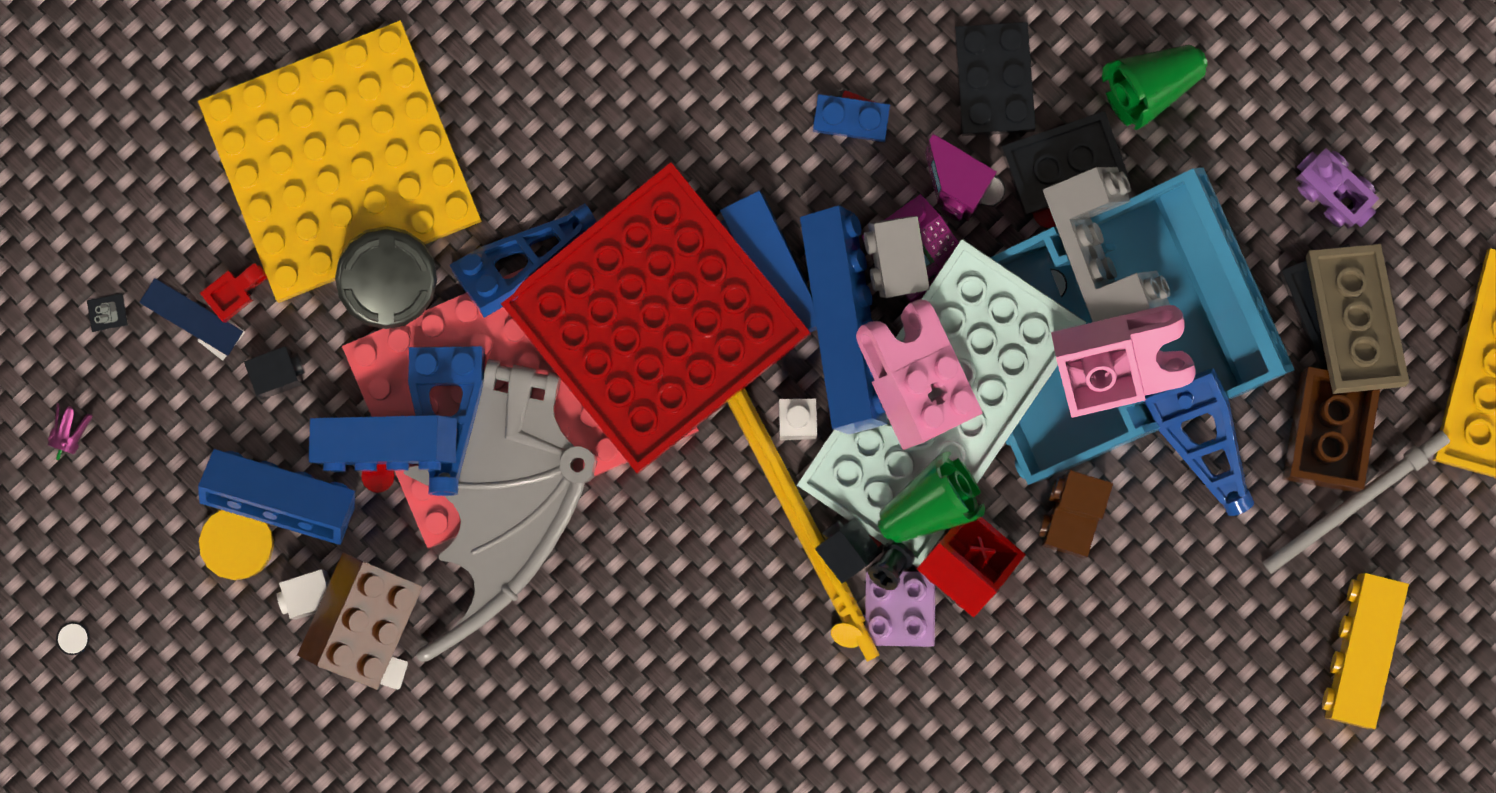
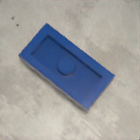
M818 94L813 132L885 142L890 104Z

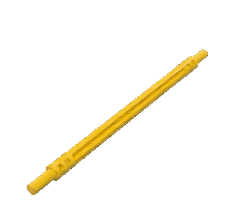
M744 388L727 403L842 623L854 625L862 632L863 637H856V642L868 662L880 654L863 623L866 619L846 581L842 584L815 550L824 539Z

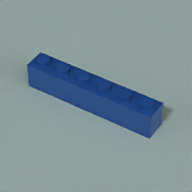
M839 205L800 217L832 429L850 435L887 425V415L872 385V381H874L873 375L856 339L858 329L868 322H873L870 311L872 294L866 285L864 270L867 268V261L859 242V235H861L860 221L855 213Z

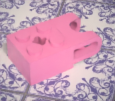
M922 299L909 303L902 311L901 320L905 331L903 342L897 340L887 325L880 321L868 322L862 325L856 334L859 348L874 378L872 385L903 450L924 443L983 414L934 308L928 301Z
M1174 305L1159 306L1051 332L1071 417L1145 401L1146 395L1190 384L1196 375L1192 358L1183 351L1163 352L1159 350L1163 345L1180 338L1183 334L1185 321L1181 310Z

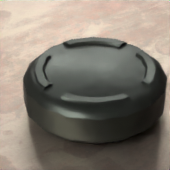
M385 226L368 229L350 240L339 256L335 281L339 299L349 314L366 325L389 329L405 326L424 313L433 300L437 275L434 259L423 241L406 230Z

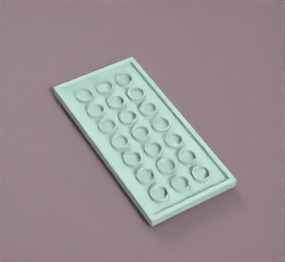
M963 239L929 287L930 290H927L922 300L928 301L934 308L983 414L924 443L905 450L902 449L889 419L887 425L850 435L833 430L797 484V486L850 521L855 517L869 535L884 545L892 541V539H886L879 530V512L938 455L947 451L951 452L948 458L952 461L959 458L971 472L976 483H978L1058 365L1051 332L1087 323ZM904 327L896 337L901 342L905 338ZM945 530L901 542L913 552L915 556L913 565L918 567L923 562Z

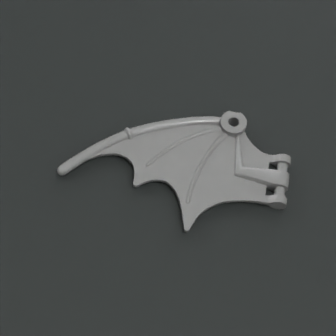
M491 359L487 361L480 401L459 477L458 495L444 496L454 505L461 519L460 530L456 539L439 555L441 561L455 563L469 571L474 580L475 594L465 616L452 630L417 651V659L421 662L429 661L485 625L512 600L516 601L518 599L517 595L537 573L568 525L582 495L584 484L595 477L594 473L598 462L596 456L591 450L574 446L560 430L555 419L554 406L561 383V378L557 373L550 372L549 375L536 373V369L514 364L511 368L500 365V361ZM497 380L509 382L508 393L494 390ZM533 387L545 390L544 401L531 398ZM578 458H582L585 463L584 469L580 472H576L573 469V463ZM418 466L409 467V471H404L405 475L429 486L428 470H419ZM441 473L438 477H450V474Z

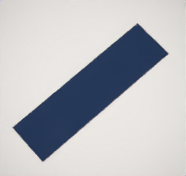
M155 278L139 302L229 356L244 332L229 322H222L214 313Z

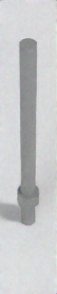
M1441 430L1421 446L1417 447L1414 445L1403 453L1404 458L1366 485L1364 490L1351 496L1263 561L1264 567L1270 574L1274 573L1413 469L1416 472L1429 463L1428 458L1450 443L1447 435Z

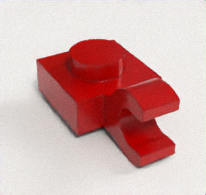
M254 263L237 278L228 270L200 292V294L218 318L226 323L254 301L248 294V291L264 282L267 276L262 267Z

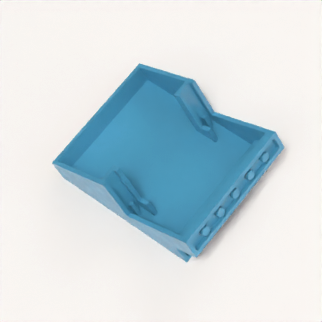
M1192 168L1131 198V202L1091 218L1093 223L1098 224L1103 234L1104 242L1101 246L1105 257H1109L1117 272V277L1114 278L1115 282L1135 273L1157 271L1159 276L1162 275L1166 279L1170 289V296L1167 297L1170 305L1176 306L1183 313L1185 327L1180 338L1163 345L1159 350L1163 352L1183 351L1187 353L1194 362L1196 374L1214 368L1229 400L1295 370L1204 168ZM1052 227L990 257L1086 321V324L1092 323L1057 227ZM1050 268L1061 271L1067 279V290L1063 297L1059 293ZM1057 365L1005 443L1009 446L1011 445L1016 457L1015 467L1018 474L1030 485L1156 432L1160 427L1157 422H1154L1145 401L1072 418Z

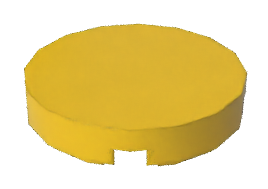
M220 510L211 515L202 527L199 538L200 555L207 568L219 577L231 580L247 579L260 573L271 560L274 549L272 531L267 523Z

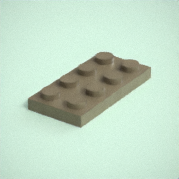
M1381 244L1309 251L1306 255L1332 393L1406 387L1409 383V377Z

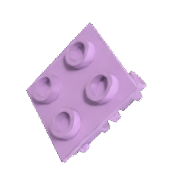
M866 572L865 627L875 646H935V584H932L922 573L902 572L897 588L895 590H885L873 583L868 572Z

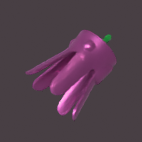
M57 403L55 426L50 432L47 444L59 449L56 460L60 459L62 451L71 454L76 453V450L79 448L78 441L91 421L92 414H87L74 433L69 436L74 416L73 408L68 406L65 409L58 428L59 403Z

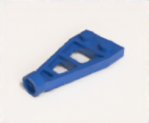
M584 203L572 210L567 216L479 247L449 266L454 276L485 318L502 308L501 303L513 295L524 280L597 221L589 207ZM555 236L559 243L542 257H537L530 248L532 244ZM513 254H524L528 260L526 267L513 278L504 279L495 267L496 262Z
M482 346L409 347L408 385L416 416L436 415L433 412L429 396L430 390L434 386H460L463 391L457 413L453 416H445L457 418L456 463H441V470H428V494L458 495L459 477L484 382L485 349ZM441 473H448V474H450V477H438V476H439Z
M1214 368L1196 374L1194 380L1186 386L1146 395L1145 403L1154 422H1157L1160 427L1158 430L1217 500L1223 504L1228 516L1242 514L1253 507L1255 502L1246 486L1230 402ZM1208 413L1214 418L1217 436L1215 439L1197 444L1182 429V422ZM1223 449L1226 453L1230 470L1214 475L1203 461L1202 456Z

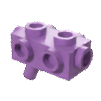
M1325 148L1317 156L1312 151L1297 166L1302 172L1296 178L1300 183L1297 187L1298 191L1308 201L1313 203L1317 199L1327 208L1324 215L1336 227L1340 228L1344 225L1349 229L1355 223L1362 227L1376 213L1372 206L1379 198L1374 194L1376 191L1374 186L1362 176L1357 178L1347 168L1349 164L1346 159L1338 152H1330ZM1343 198H1349L1352 200V210H1349L1341 202Z

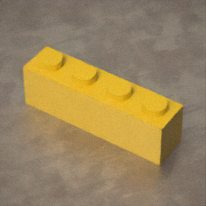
M1368 573L1358 574L1357 580H1351L1347 592V601H1351L1349 615L1342 617L1338 633L1339 637H1343L1340 652L1335 651L1330 666V673L1335 674L1332 688H1326L1322 700V709L1326 710V719L1366 729H1376L1408 591V583Z

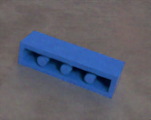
M757 191L721 209L720 211L724 217V220L720 221L721 224L810 333L817 330L810 288L764 194Z
M439 415L310 418L309 463L323 464V471L345 472L346 465H355V471H377V464H386V470L409 471V464H419V470H441V463H456L457 418Z
M213 449L198 485L200 504L338 545L342 543L355 509V491L342 483H327L314 479L313 476L305 472L299 471L294 473L280 469L277 465L268 461L257 462L246 459L234 451L223 452Z

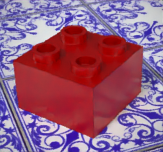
M980 517L976 521L950 528L918 566L917 570L974 618L998 592L1026 554L984 518Z

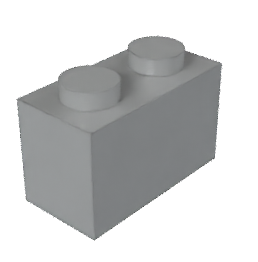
M907 216L868 223L869 232H864V242L867 253L873 254L875 268L870 269L873 290H879L880 297L884 298L930 290L918 216Z

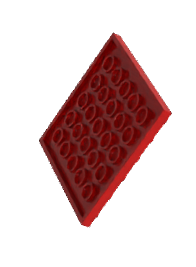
M671 162L524 280L515 293L501 303L637 474L811 335L802 321Z

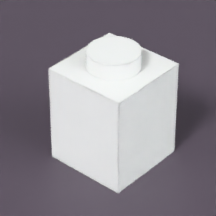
M816 398L779 399L780 440H813L817 438Z
M321 569L280 582L281 592L277 593V600L282 613H288L289 618L294 620L315 614L330 582L328 572Z

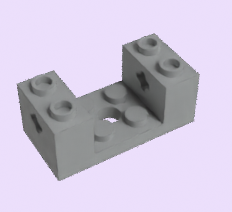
M1096 167L1043 189L1092 322L1170 305L1167 298L1170 296L1168 283L1162 275L1159 276L1157 271L1135 273L1115 282L1114 278L1117 277L1115 266L1109 257H1105L1101 246L1104 242L1103 234L1098 224L1093 223L1091 220L1094 216L1131 202L1128 193L1131 191L1129 181L1124 172H1119L1118 167Z

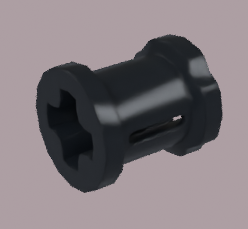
M892 540L883 547L882 557L878 562L871 565L868 569V575L873 583L880 588L895 590L900 583V575L904 569L914 563L915 556L905 544L901 542L896 543Z

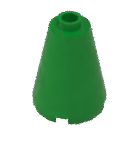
M1188 44L1113 60L1103 67L1102 81L1109 80L1111 91L1105 93L1108 102L1123 124L1126 126L1134 124V130L1145 127L1205 76L1207 59L1202 50Z
M949 451L938 455L879 512L880 520H878V527L886 539H892L894 542L900 543L970 523L984 516L985 505L983 503L978 506L975 497L981 493L971 472L959 458L954 461L950 460L948 457L951 455V452Z

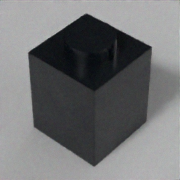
M286 346L244 361L255 395L262 400L303 385L300 375L305 374V368L298 353L292 354V351Z
M855 517L844 525L839 520L822 532L825 540L815 548L842 584L867 567L882 553Z

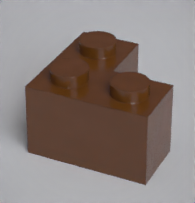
M1069 470L1062 477L1059 476L1057 480L1055 479L1049 495V501L1054 502L1050 516L1044 514L1038 536L1044 537L1041 546L1079 558H1087L1098 521L1104 517L1113 483Z

